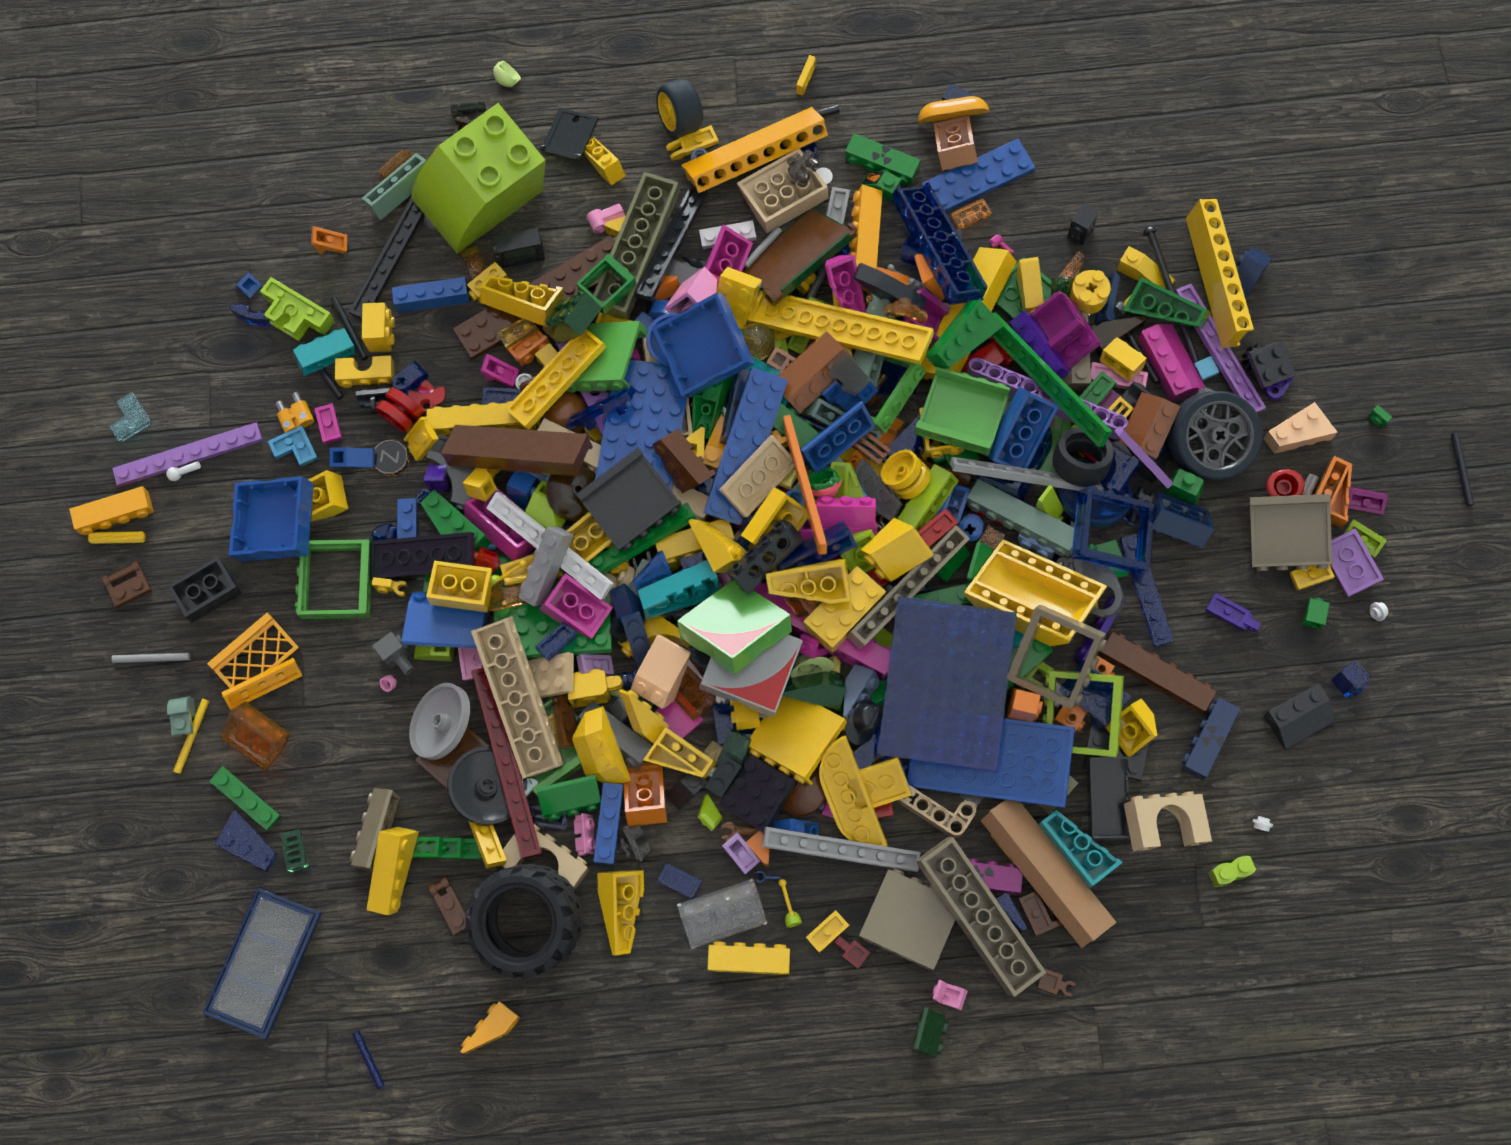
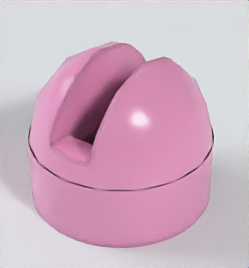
M387 675L380 679V686L386 692H390L397 685V680L392 675Z

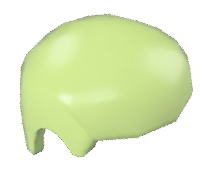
M505 61L498 62L494 66L493 75L495 80L502 86L513 87L521 79L515 69Z

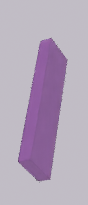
M1119 426L1114 430L1167 488L1173 485L1169 477L1122 427Z

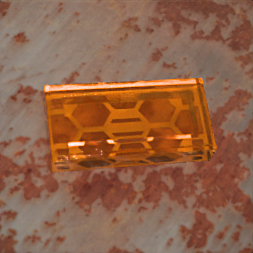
M984 198L952 212L951 218L958 229H964L990 217L992 212Z

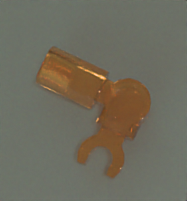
M900 298L893 304H885L883 307V313L890 312V317L906 315L909 319L914 318L921 324L925 323L928 317L927 312L916 305H911L912 301L907 298Z

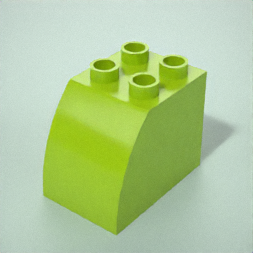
M497 103L434 150L415 180L411 198L458 254L543 192L545 159L500 104Z

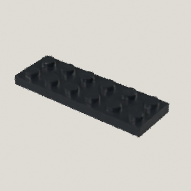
M463 532L370 541L369 579L373 580V577L389 579L431 575L434 561L474 566L475 533Z

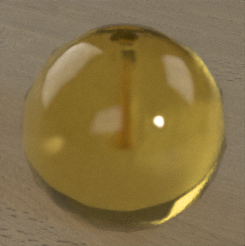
M752 323L742 329L745 330L743 338L751 356L760 361L767 359L775 349L774 334L763 324Z

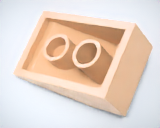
M658 634L636 673L631 690L664 709L676 698L691 652Z

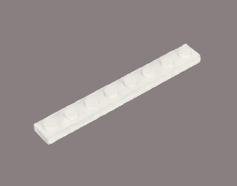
M496 492L487 509L535 548H538L545 528L503 494ZM568 547L560 568L600 600L604 599L614 583Z

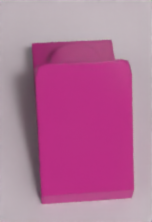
M486 354L480 372L487 381L496 380L508 387H513L519 369Z

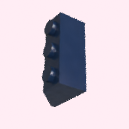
M1159 491L1156 492L1149 516L1151 529L1157 533L1167 534L1175 540L1181 539L1192 546L1203 548L1214 530L1209 510Z

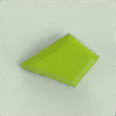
M706 794L703 797L698 818L704 826H707L712 831L723 818L710 796Z

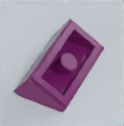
M1350 487L1348 509L1384 515L1388 496L1385 493Z

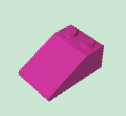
M565 573L558 580L539 610L555 621L592 639L613 607L600 600L587 588Z

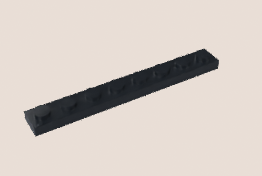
M690 185L634 292L635 298L653 301L708 195L707 190L698 193L696 187Z
M412 198L409 200L349 310L350 315L362 319L363 303H377L425 215Z

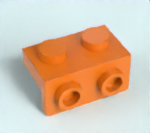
M535 326L510 345L507 350L522 367L524 364L532 362L535 353L550 343V341Z

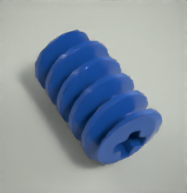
M969 513L961 519L958 527L970 538L968 541H975L982 534L984 522L979 515ZM969 524L974 527L973 531L968 527Z

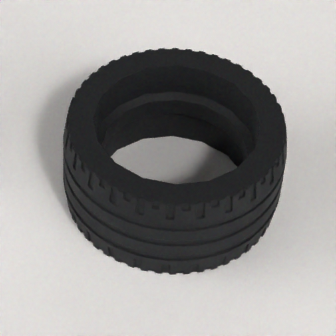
M1079 427L1065 431L1059 438L1053 453L1052 464L1057 475L1064 481L1079 487H1090L1101 483L1105 479L1113 461L1114 449L1109 439L1104 446L1098 447ZM1081 450L1095 457L1098 463L1085 464L1072 458L1068 451Z

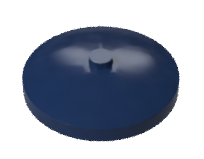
M1090 460L1079 461L1085 464H1094ZM1113 466L1110 467L1108 474L1101 482L1103 486L1102 494L1056 487V495L1063 510L1076 521L1093 527H1106L1120 522L1127 515L1133 501V493L1128 480Z

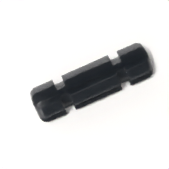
M484 101L477 102V104L470 102L451 105L452 115H458L461 112L462 114L476 113V111H486Z

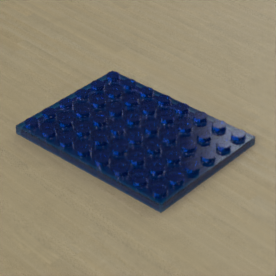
M898 596L877 755L997 771L1008 686L1007 675L1010 670L1017 612Z

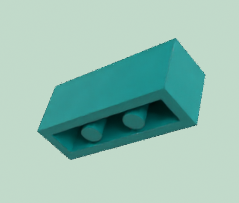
M343 328L334 330L324 337H317L310 343L297 346L296 349H293V354L301 372L306 376L334 364L335 359L348 358L355 355V350L351 339Z

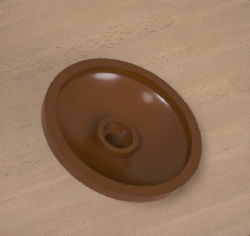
M820 763L809 777L813 783L812 786L806 782L804 784L798 782L783 805V811L793 816H806L822 806L826 796L819 777ZM789 774V775L787 776V777L791 778L792 780L796 781V780L793 778L794 776H793L792 774Z

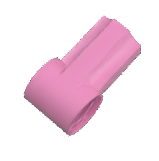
M616 204L602 211L595 209L589 212L587 219L593 232L598 234L605 231L604 224L606 222L624 217L625 214L621 205Z

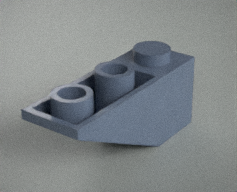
M855 664L845 679L846 691L844 695L843 716L846 721H848L857 703L863 699H870L874 690L878 688L880 680L875 670Z

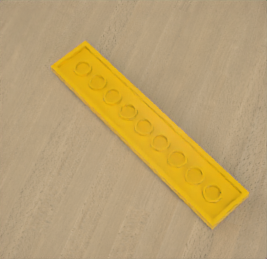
M762 290L747 319L749 324L815 340L827 331L842 346L920 365L934 335V329L789 295L779 301L776 306H772L765 299Z

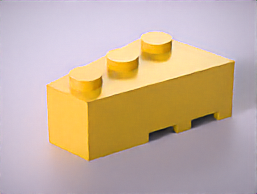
M666 727L643 759L647 762L707 778L717 763L714 759Z

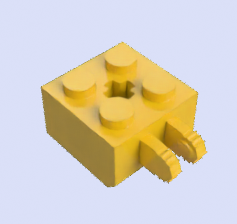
M593 669L586 674L575 672L573 673V692L568 693V700L573 709L586 707L591 701H594L596 704L608 703L611 699L610 692L622 689L624 683L619 676L607 677L605 671H601V669Z

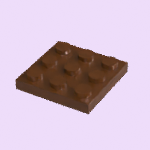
M467 727L460 742L449 754L437 760H428L418 756L416 761L447 788L448 777L455 762L469 750L489 745Z

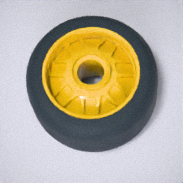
M678 79L662 84L658 88L656 105L665 130L674 137H681L698 131L703 123V108L700 97L692 83L686 79Z

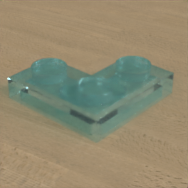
M131 392L117 401L125 416L109 427L121 443L152 424V421L135 394Z

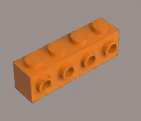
M1099 656L1096 657L1099 658L1098 664L1094 670L1091 669L1090 673L1115 674L1112 672L1115 667L1114 665ZM1090 680L1087 688L1084 687L1081 694L1084 697L1079 706L1076 705L1073 709L1063 706L1053 724L1075 727V732H1080L1086 723L1083 721V718L1086 714L1090 716L1095 708V705L1092 704L1095 698L1100 699L1105 689L1102 687L1105 682Z

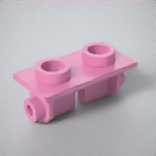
M582 813L575 816V820H573L575 834H581V837L575 838L576 852H578V856L594 855L596 845L594 838L595 822L593 815Z

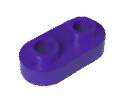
M1294 377L1266 387L1265 395L1267 398L1279 400ZM1271 390H1276L1277 394L1272 393Z

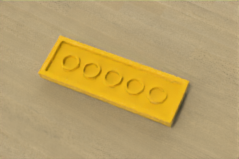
M586 329L580 337L571 339L511 402L506 410L524 427L530 430L607 346Z

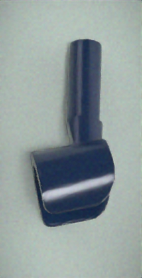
M753 871L752 873H757L759 878L758 880L751 881L762 883L764 880H780L781 876L768 875L763 871Z

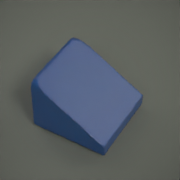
M249 272L235 285L237 289L249 298L262 286Z

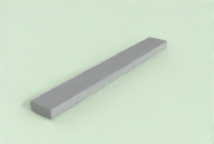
M951 457L950 461L952 470L956 472L1045 486L1051 485L1052 487L1102 494L1103 491L1101 483L1090 487H1079L1064 481L1057 473L958 457Z
M771 827L764 828L762 842L763 848L911 872H918L919 870L915 860L920 857L921 852Z

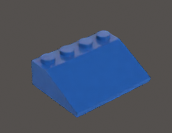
M412 592L406 613L401 640L402 644L477 649L471 631L487 626L490 617L489 608L486 613L430 605L426 598L427 593Z

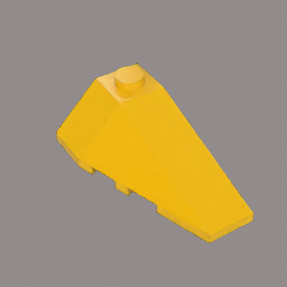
M846 558L766 573L769 594L797 597L829 604L851 601Z
M644 870L598 873V895L612 955L614 956L631 953L636 930L634 927L636 915L639 916L640 912L638 904L640 897H643Z

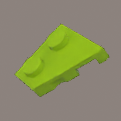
M831 462V468L841 478V486L833 498H841L843 496L851 498L864 497L852 463Z

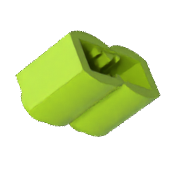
M1242 856L1231 863L1218 865L1208 874L1214 887H1223L1234 880L1248 877L1256 871V868L1250 856Z

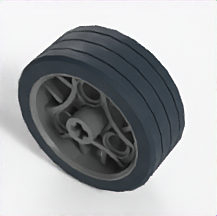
M1213 391L1196 394L1180 405L1181 407L1167 435V442L1174 461L1182 470L1192 473L1201 479L1224 480L1241 474L1254 462L1262 444V427L1255 409L1245 399L1230 392ZM1216 405L1222 407L1221 419L1213 417ZM1208 406V410L1206 413L1203 409ZM1199 419L1203 421V426L1201 429L1197 426V421ZM1231 424L1235 426V431L1233 433H1230L1229 426ZM1193 438H1195L1198 449L1195 450L1191 449L1189 443ZM1231 444L1237 449L1233 456L1227 453ZM1210 450H1213L1215 453L1212 460L1208 455Z

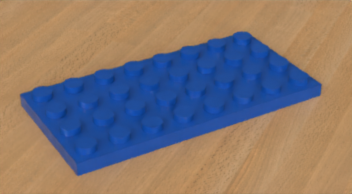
M630 360L624 380L632 387L631 390H611L595 480L639 447L644 457L672 491L674 480L670 473L666 471L664 463L655 453L652 444L676 429L682 433L687 397L681 396L669 367L657 363Z
M917 708L907 782L913 788L1066 808L1075 727Z

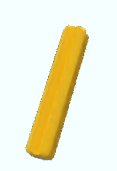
M142 531L94 532L88 535V541L91 544L143 543L146 539V535Z

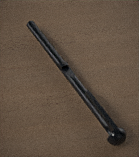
M1148 226L1144 229L1143 236L1148 237L1166 289L1175 293L1168 273L1169 269L1155 233L1157 229L1153 226ZM1179 324L1192 363L1194 364L1200 360L1188 326Z

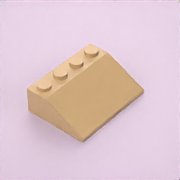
M800 148L737 183L757 221L766 233L773 231L776 227L782 226L829 199L827 185Z

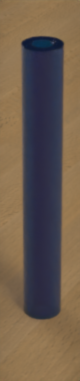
M358 1030L352 1034L377 1089H381L385 1084Z

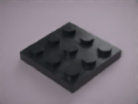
M1093 711L1086 747L1109 749L1110 733L1105 725L1111 721L1110 713ZM1149 743L1130 757L1128 779L1142 780ZM1119 746L1117 757H1128ZM1085 754L1082 768L1087 769V767H1086V757H1109V756H1098V755H1088V754Z
M749 754L719 805L764 833L765 827L772 826L797 782Z

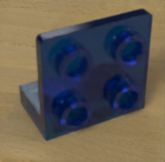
M1112 446L1114 449L1113 461L1108 474L1101 484L1120 496L1140 466L1141 461L1135 456L1130 457Z

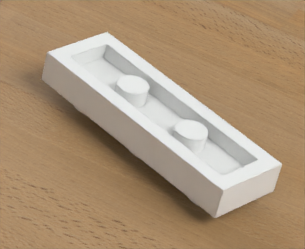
M753 221L725 225L750 241L756 240ZM721 226L699 230L702 249L713 248Z

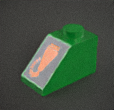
M869 171L860 187L865 185L882 190V199L892 203L901 189V178L887 171Z

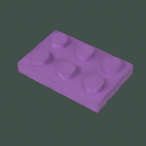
M1356 528L1332 540L1333 564L1330 567L1347 597L1384 580Z

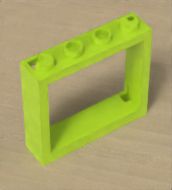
M1051 670L1050 674L1046 675V686H1049L1050 690L1056 692L1057 678L1078 679L1081 672ZM1090 673L1091 681L1114 682L1109 749L1073 746L1072 753L1117 757L1119 754L1124 676ZM1045 697L1044 706H1047V714L1043 715V723L1053 724L1055 701Z

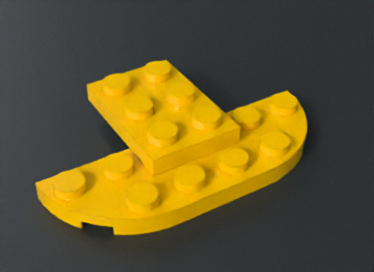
M845 735L834 741L822 757L819 770L821 786L835 822L841 833L848 840L887 847L888 843L874 808L912 796V792L898 757L859 770Z

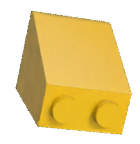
M895 518L861 549L865 555L864 560L876 569L874 573L880 579L884 578L890 582L934 555L913 526Z

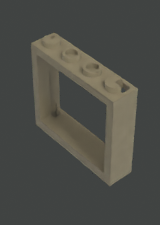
M1039 604L1034 609L1006 679L1067 708L1073 709L1076 705L1079 706L1084 697L1081 694L1084 687L1087 688L1090 683L1091 676L1089 674L1091 669L1094 670L1098 664L1099 658L1096 657L1098 652L1103 651L1106 640L1104 638L1106 633ZM1043 617L1094 639L1070 698L1020 676Z

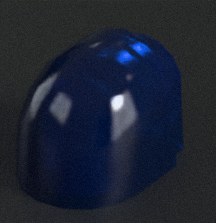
M389 523L378 525L372 531L370 540L396 539L397 527Z

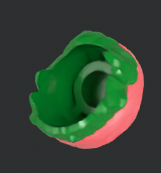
M825 468L817 473L813 471L808 476L812 493L816 497L831 496L833 498L841 486V478L832 468Z

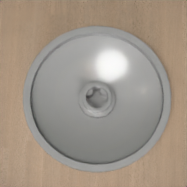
M442 683L429 690L421 699L414 711L409 729L410 744L417 755L428 760H437L449 754L460 742L467 728L470 716L469 698L462 688L452 683Z

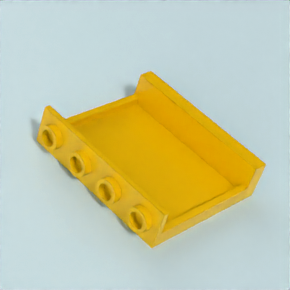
M782 696L774 717L767 716V718L762 719L760 728L755 729L746 742V746L750 749L749 753L755 758L759 759L762 757L769 766L774 767L776 765L785 775L792 774L793 778L799 783L804 784L806 782L812 786L813 783L809 777L822 760L827 748L835 741L841 731L845 732L847 721L820 705Z

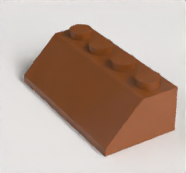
M826 331L778 375V377L788 380L783 398L800 414L856 361Z

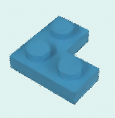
M302 425L268 441L276 459L294 452L301 467L318 459Z

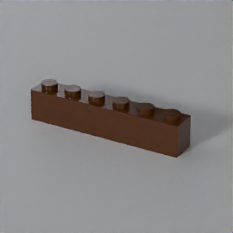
M1112 632L1099 657L1198 714L1203 715L1217 692L1213 690L1210 684L1197 681L1194 675L1188 672L1183 673L1178 670L1175 664L1162 661L1159 655L1153 652L1148 653L1143 650L1144 647L1140 644L1131 643L1126 640L1127 638L1124 635Z

